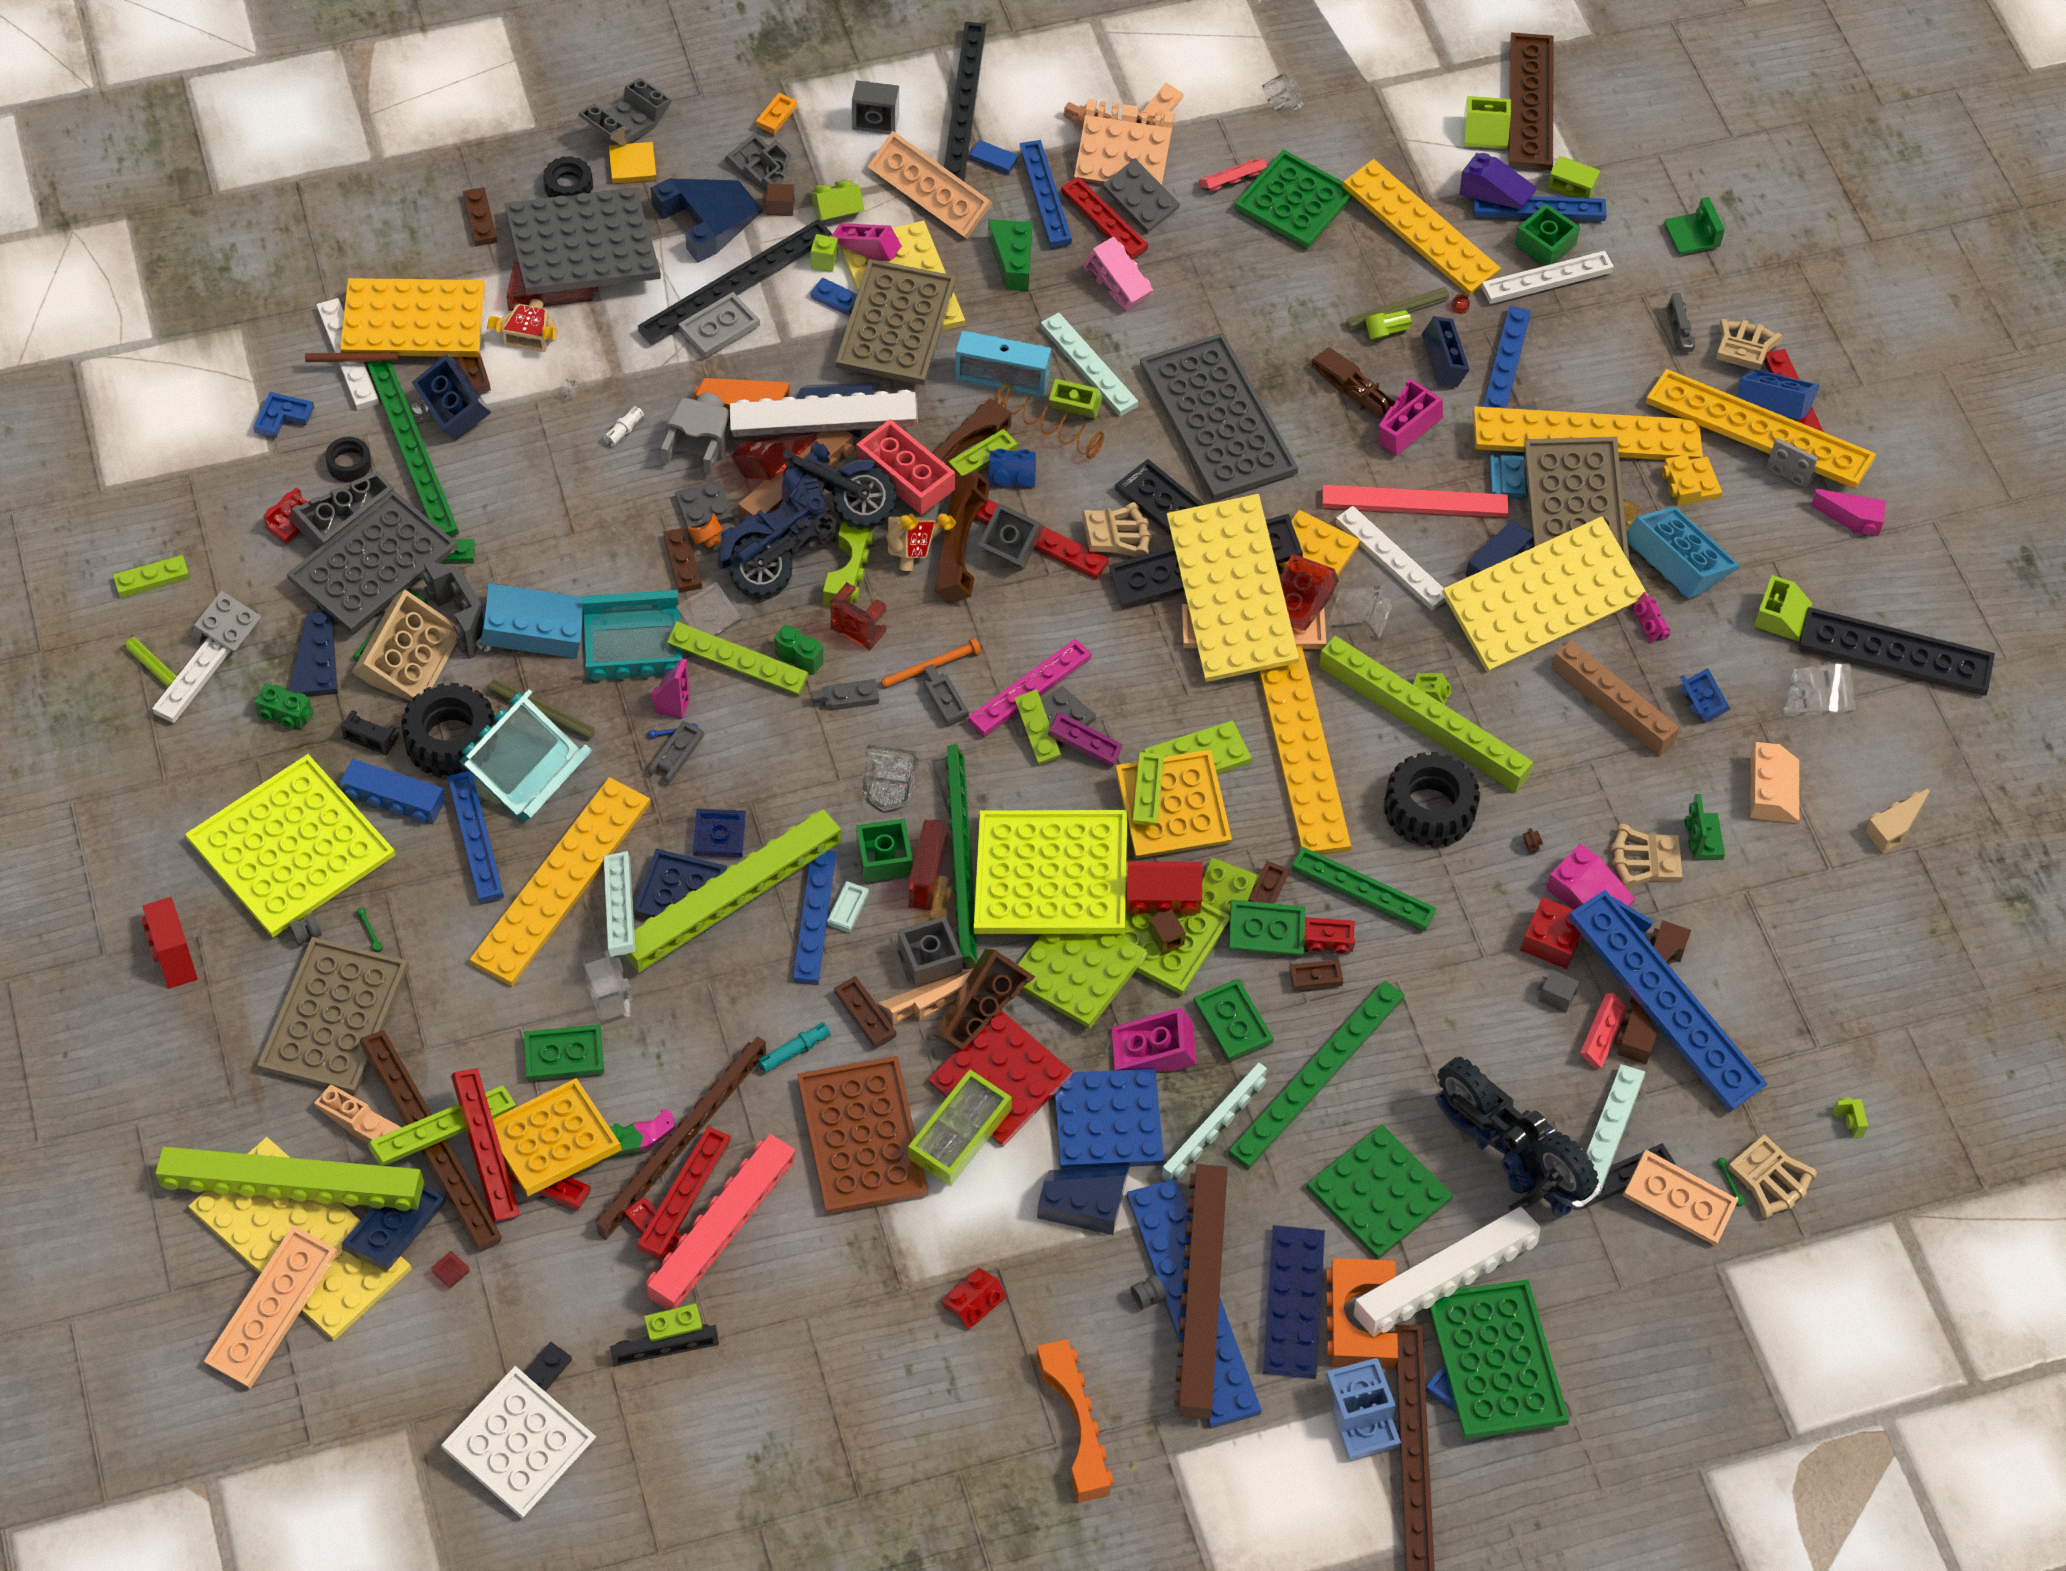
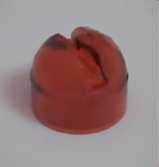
M1458 294L1453 298L1451 308L1455 313L1464 314L1469 310L1470 301L1466 295Z

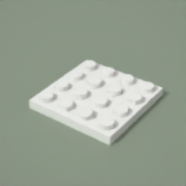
M514 1366L446 1439L441 1448L523 1519L591 1445L596 1436L520 1369Z

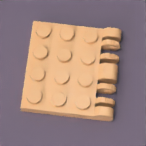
M1088 99L1074 179L1079 177L1085 182L1103 184L1136 158L1162 185L1175 112L1166 111L1164 124L1161 127L1162 110H1157L1154 126L1147 124L1149 108L1143 109L1141 123H1137L1138 106L1124 104L1121 120H1117L1119 104L1114 103L1112 106V117L1109 119L1103 118L1106 102L1100 101L1098 117H1096L1097 100Z

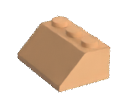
M1755 742L1750 756V819L1799 823V759L1780 744Z

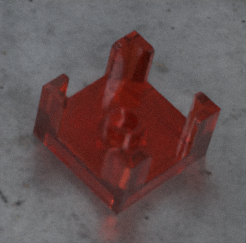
M846 582L830 601L831 629L871 650L886 632V625L875 626L877 621L886 612V604L876 599L865 612L847 601L856 588Z

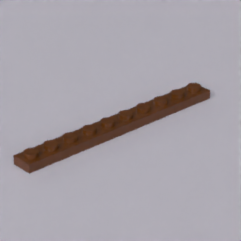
M382 1030L361 1037L359 1044L405 1125L407 1126L431 1116L432 1113L385 1031ZM444 1140L420 1150L476 1251L500 1243L502 1239L501 1234L448 1141Z
M757 1036L752 1043L748 1042L744 1046L741 1056L728 1065L726 1073L721 1079H716L713 1082L710 1092L696 1102L692 1113L689 1116H684L673 1135L669 1134L664 1139L660 1150L649 1156L645 1164L646 1166L640 1173L636 1172L630 1179L629 1186L624 1191L618 1192L610 1208L603 1210L596 1220L599 1236L605 1240L608 1239L625 1219L624 1211L645 1196L758 1064L757 1059L765 1056L766 1041Z
M1396 1325L1395 1333H1397L1398 1338L1396 1370L1406 1571H1435L1422 1325Z

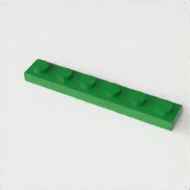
M1302 847L1292 864V871L1426 932L1437 908L1305 847Z

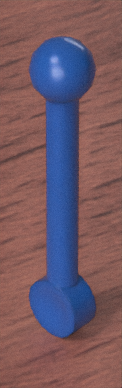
M692 723V724H691V725H693V726H695V727L698 728V725H697V724H695V723ZM652 729L648 732V736L654 739L660 735L674 734L677 729L662 731Z

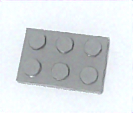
M732 292L680 322L678 330L706 358L759 327L760 319Z

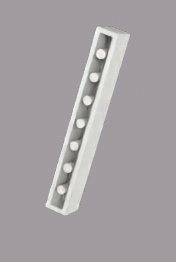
M900 390L892 394L879 391L875 392L874 395L853 393L851 396L842 397L840 394H831L826 398L811 395L806 396L805 399L784 397L782 400L773 401L770 398H763L759 402L737 400L736 403H730V424L733 437L876 429L889 419L900 427L918 426L917 398L915 392L910 390Z
M1520 1206L1355 1300L1353 1316L1372 1337L1381 1332L1385 1333L1393 1325L1402 1320L1410 1319L1414 1313L1421 1309L1431 1307L1435 1301L1442 1297L1452 1295L1456 1289L1463 1285H1470L1477 1277L1484 1273H1491L1498 1265L1505 1261H1512L1519 1253L1526 1249L1531 1250L1539 1241L1541 1227Z

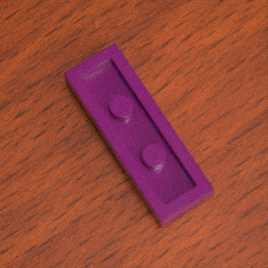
M1061 712L1056 714L1047 734L1111 768L1115 764L1123 744Z

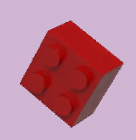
M1542 897L1524 936L1521 951L1568 969L1582 937L1581 933L1567 918L1574 909Z

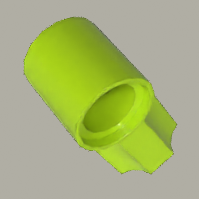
M1407 310L1390 314L1379 313L1365 317L1370 340L1411 329L1412 320Z

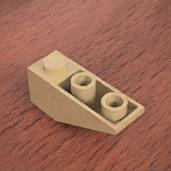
M1928 788L1920 793L1918 791L1912 793L1907 800L1901 803L1895 802L1885 812H1877L1868 819L1869 823L1865 833L1882 854L1902 844L1925 804L1930 792Z

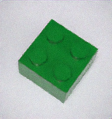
M1544 204L1518 227L1514 245L1542 265H1551L1556 263L1577 244L1580 226L1548 204Z
M905 819L856 825V842L864 882L913 876V857Z

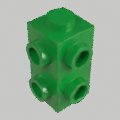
M265 683L254 701L257 715L262 719L279 722L288 728L294 727L302 730L305 723L309 722L313 715L310 699L306 695L287 691L279 685L273 686Z

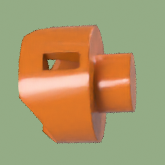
M713 513L709 522L704 526H689L687 530L695 544L704 542L708 549L721 541L717 534L723 528Z

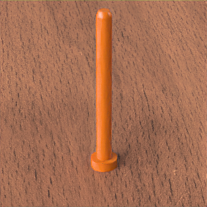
M972 638L968 641L969 644L883 678L881 684L883 687H888L925 672L924 667L931 664L934 667H938L970 653L974 655L980 654L979 643L976 638Z

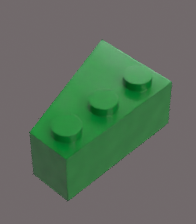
M988 219V239L992 244L993 253L997 259L1006 290L1028 291L1033 222Z

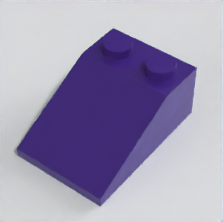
M1476 153L1462 171L1459 195L1522 210L1535 193L1536 186L1497 157H1492L1487 153Z

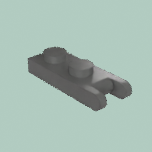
M683 720L650 765L648 772L654 774L660 768L668 772L665 781L671 783L704 737V731Z

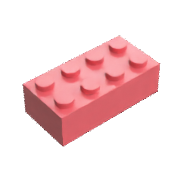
M891 419L856 444L857 460L875 461L874 469L877 467L882 470V473L887 474L895 486L896 495L920 515L924 514L955 490V472Z

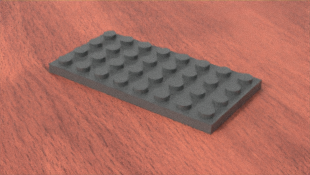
M1223 333L1140 358V366L1213 500L1298 473L1297 464Z

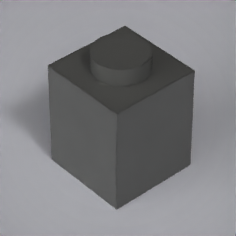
M1552 969L1548 978L1543 976L1537 990H1540L1541 994L1538 1001L1566 1013L1577 992L1580 981Z

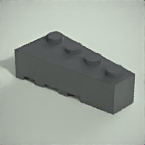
M376 471L351 482L347 486L336 488L331 493L313 498L303 505L292 507L288 519L318 549L393 490L394 487L379 471Z

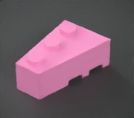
M1114 236L1093 248L1082 267L1086 272L1091 270L1097 276L1095 281L1099 285L1104 283L1111 290L1109 295L1126 311L1148 299L1153 291L1150 281L1143 277L1138 270L1136 262L1130 259L1122 243L1118 242Z

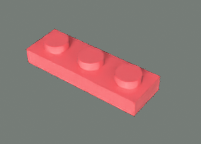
M1260 158L1247 161L1198 179L1200 187L1209 188L1210 191L1220 189L1223 183L1229 182V184L1241 181V177L1247 174L1248 177L1260 174V170L1266 168L1267 164L1265 159Z
M1614 993L1605 994L1580 1051V1055L1594 1069L1603 1067L1627 1011L1625 1004Z

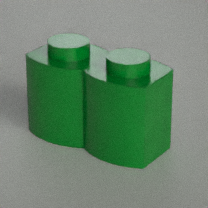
M783 625L774 636L775 654L781 660L795 664L797 668L807 671L810 675H814L823 665V646L816 639L803 636L798 629L789 625Z

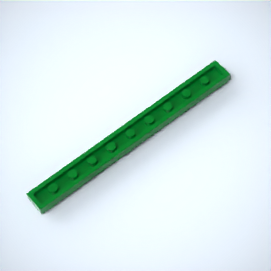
M366 362L427 518L450 537L458 535V527L392 363Z
M957 744L947 746L948 756H945V764L949 770L946 783L950 791V797H948L947 802L952 818H949V827L953 833L950 846L954 853V860H952L951 865L956 881L953 882V890L957 896L954 910L958 917V924L955 926L960 941V946L958 947L963 957L962 961L969 969H972L978 962L977 937L974 934L975 907L965 757Z
M1384 980L1231 1147L1228 1155L1249 1170L1403 1001L1405 994Z

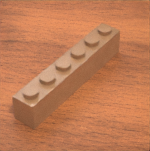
M847 430L819 432L795 455L804 458L810 452L814 441H817L819 444L823 443L830 452L828 456L830 462L823 464L835 469L842 459L852 454L854 450V435ZM785 463L738 504L739 518L741 520L750 514L754 516L759 510L767 514L780 507L783 501L782 481Z
M1570 640L1555 653L1551 669L1658 757L1675 743L1680 727L1573 640Z

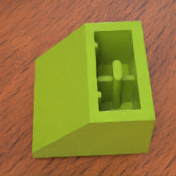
M1467 96L1464 112V146L1507 149L1511 119V99Z
M852 180L836 181L835 186L817 185L814 186L813 191L808 192L819 220L865 211L859 184L852 183Z
M1771 575L1754 627L1799 642L1808 607L1812 606V602L1795 582Z

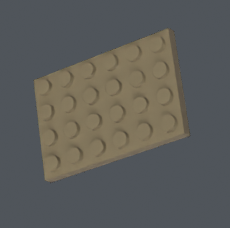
M869 259L836 359V368L925 385L955 288L956 276Z
M1617 437L1525 439L1524 453L1531 529L1534 535L1533 547L1603 516L1629 561Z
M312 937L257 1064L258 1070L326 1088L331 1084L346 1093L356 1095L370 1062L359 1044L360 1039L383 1030L409 966L408 961Z

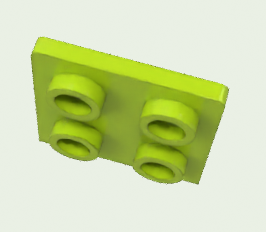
M1211 857L1202 881V901L1229 915L1231 900L1248 901L1260 875Z

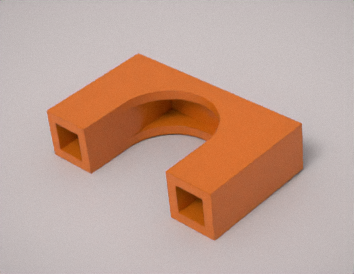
M1333 1258L1331 1267H1326V1283H1330V1292H1326V1308H1331V1316L1326 1318V1332H1331V1340H1327L1326 1355L1331 1356V1366L1345 1367L1378 1358L1381 1368L1395 1369L1398 1360L1397 1333H1379L1372 1337L1369 1332L1354 1327L1344 1312V1306L1349 1300L1356 1296L1364 1295L1396 1277L1395 1260Z

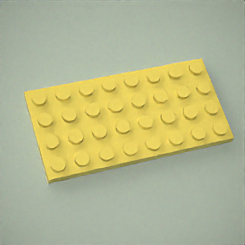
M1259 494L1167 513L1205 682L1299 663L1298 651Z
M1602 516L1445 587L1441 592L1488 673L1634 605L1643 592L1646 591Z
M268 1137L248 1153L290 1158ZM205 1191L188 1206L189 1210L260 1275L293 1225L336 1248L339 1251L338 1255L301 1310L307 1318L333 1341L412 1270L411 1265L401 1256L385 1272L342 1250V1242L361 1221L342 1203L332 1202L324 1204L314 1200L300 1202L291 1198L270 1199L266 1196L258 1195L246 1197L235 1193L222 1195L213 1191Z

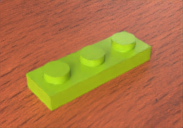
M1002 429L948 461V467L955 472L957 477L974 471L980 472L989 466V451H995L996 449L1015 451L1017 450L1018 443Z
M183 555L113 574L120 598L190 579Z
M1036 689L1015 697L1038 764L1042 765L1061 758L1062 755L1056 739L1047 735L1051 725L1038 690Z
M1139 752L1132 824L1157 826L1163 754Z

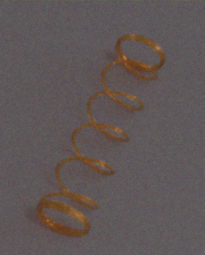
M1006 381L1000 386L994 398V401L998 403L1002 391L1009 384L1008 391L1000 402L1001 406L1005 404L1006 409L1007 400L1014 386V383ZM1031 393L1028 395L1025 403L1012 413L1015 414L1023 408V420L1028 425L1035 423L1041 418L1043 434L1053 433L1059 428V440L1062 444L1071 443L1077 438L1078 452L1086 454V457L1089 459L1099 452L1104 441V433L1099 431L1090 440L1086 452H1081L1079 450V439L1086 423H1083L1080 431L1069 442H1063L1061 440V429L1068 413H1065L1062 421L1054 430L1045 432L1042 428L1043 418L1050 406L1049 403L1036 420L1031 423L1026 422L1024 418L1025 408L1032 396ZM1100 436L1099 440H1098V441L1096 442V444L1093 446V444H1094V442L1096 441V439Z

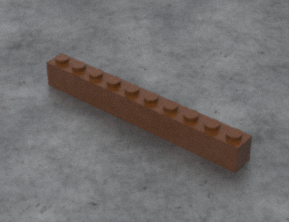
M1196 1164L1195 1173H1190L1189 1189H1194L1193 1197H1188L1187 1212L1192 1213V1220H1187L1186 1236L1191 1237L1190 1244H1185L1184 1260H1189L1188 1268H1183L1182 1284H1187V1292H1182L1181 1308H1185V1317L1180 1316L1179 1332L1184 1333L1183 1341H1178L1177 1357H1182V1365L1176 1366L1175 1382H1180V1391L1175 1390L1174 1407H1179L1178 1417L1208 1420L1211 1418L1228 1167Z

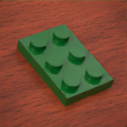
M1231 900L1228 950L1296 957L1303 956L1305 932L1304 906Z
M1239 978L1194 997L1193 1003L1228 1062L1273 1044L1274 1038Z
M600 1024L524 1031L527 1081L604 1074Z

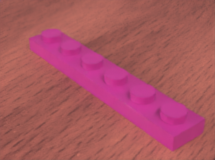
M1075 638L968 716V722L985 737L1019 712L1015 697L1036 689L1041 696L1089 661L1092 653Z

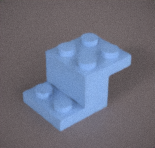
M1378 1358L1327 1371L1326 1377L1335 1399L1332 1415L1349 1461L1400 1447L1401 1441L1392 1420L1396 1405Z

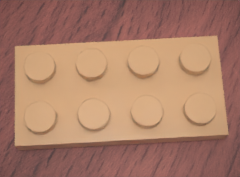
M1648 1150L1643 1152L1622 1195L1714 1246L1718 1243L1738 1201L1737 1198Z

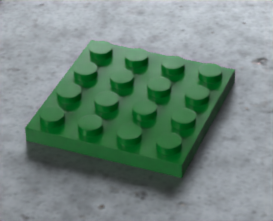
M1283 149L1235 202L1234 209L1309 249L1354 197L1342 187L1343 182Z
M1383 1125L1376 1128L1308 1182L1306 1189L1376 1260H1379L1453 1199V1194Z

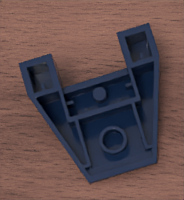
M669 178L650 187L652 206L662 219L686 209L698 224L685 231L686 249L697 263L717 254L762 212V208L739 180Z

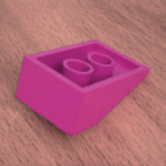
M1581 843L1550 874L1546 887L1547 891L1574 910L1605 889L1611 897L1622 901L1628 906L1635 901L1634 896L1602 859Z
M1181 1007L1111 1027L1115 1071L1155 1069L1156 1072H1167L1197 1065L1193 1021Z

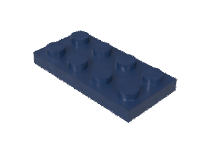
M423 1186L418 1210L409 1209L401 1211L392 1207L372 1208L342 1242V1250L387 1272L444 1206L446 1197Z

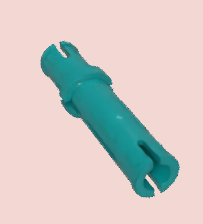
M821 1022L806 1032L798 1033V1036L757 1059L764 1073H768L805 1050H811L813 1045L831 1036V1032L828 1026L825 1025V1022Z

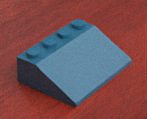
M1676 506L1636 517L1627 531V542L1630 547L1639 552L1648 564L1660 571L1667 581L1672 582L1679 592L1688 598L1701 595L1740 566L1739 563Z
M488 583L481 645L576 659L582 628V597Z

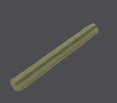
M1446 287L1367 311L1347 318L1346 325L1352 331L1366 326L1365 317L1379 313L1390 314L1403 310L1411 312L1449 299V291Z
M493 679L488 686L490 693L506 701H510L518 692L523 694V692L496 679ZM531 696L528 697L552 723L587 740L594 736L595 728Z

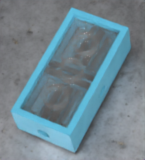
M962 331L956 349L955 380L1044 397L1050 378L1051 348L1003 339L997 336Z

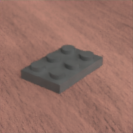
M1136 158L1109 178L1102 186L1146 233H1149L1180 206V203Z

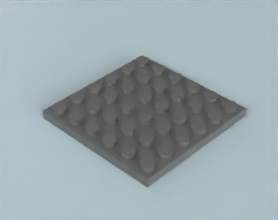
M637 188L504 203L526 295L661 279L660 268Z

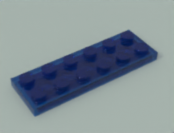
M1273 1225L1263 1374L1316 1379L1325 1230Z

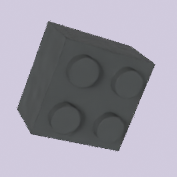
M856 80L852 96V129L891 134L892 131L896 133L899 119V86Z
M998 503L978 546L1021 568H1025L1045 526Z
M946 916L898 930V947L914 986L962 972L963 957Z

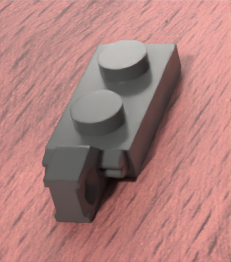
M1673 293L1666 310L1674 342H1678L1680 352H1693L1695 337L1690 335L1691 323L1690 320H1687L1686 304L1682 301L1681 293Z
M933 664L924 667V676L927 680L924 681L925 689L946 725L948 726L969 716L968 709L948 675H939Z
M870 679L828 685L820 690L811 691L812 706H825L833 711L878 704L879 695L876 680Z

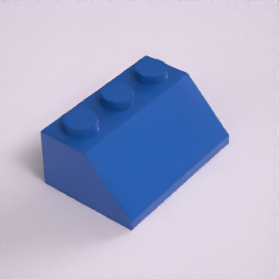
M1753 370L1740 378L1737 397L1786 416L1794 421H1799L1808 415L1820 384L1762 370Z

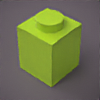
M816 234L811 248V268L833 272L838 258V238Z

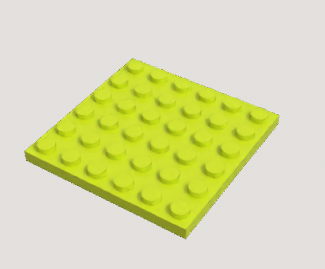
M309 754L185 834L190 844L272 938L289 928L288 922L295 919L299 921L305 915L311 913L396 856L395 850Z
M980 810L974 934H1125L1127 810Z

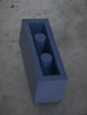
M1433 316L1423 331L1422 338L1437 384L1458 388L1470 369L1454 320Z
M1511 520L1468 561L1466 576L1470 577L1533 548L1532 541L1534 535Z

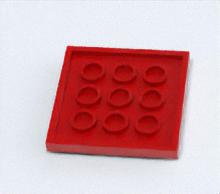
M1001 1011L985 1025L986 1027L963 1050L958 1049L928 1080L933 1087L947 1098L970 1069L1011 1096V1111L991 1135L994 1140L1004 1147L1073 1075V1071L1007 1014Z

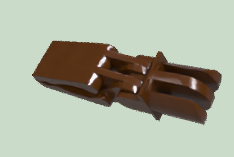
M1330 347L1312 359V367L1340 393L1345 392L1361 405V410L1366 407L1377 417L1381 418L1395 404L1394 400L1379 389V383L1375 384L1370 379H1367L1360 373V368Z

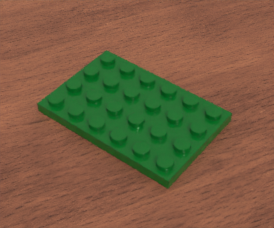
M1529 1280L1456 1289L1452 1295L1442 1297L1428 1308L1464 1440L1568 1425L1569 1417Z

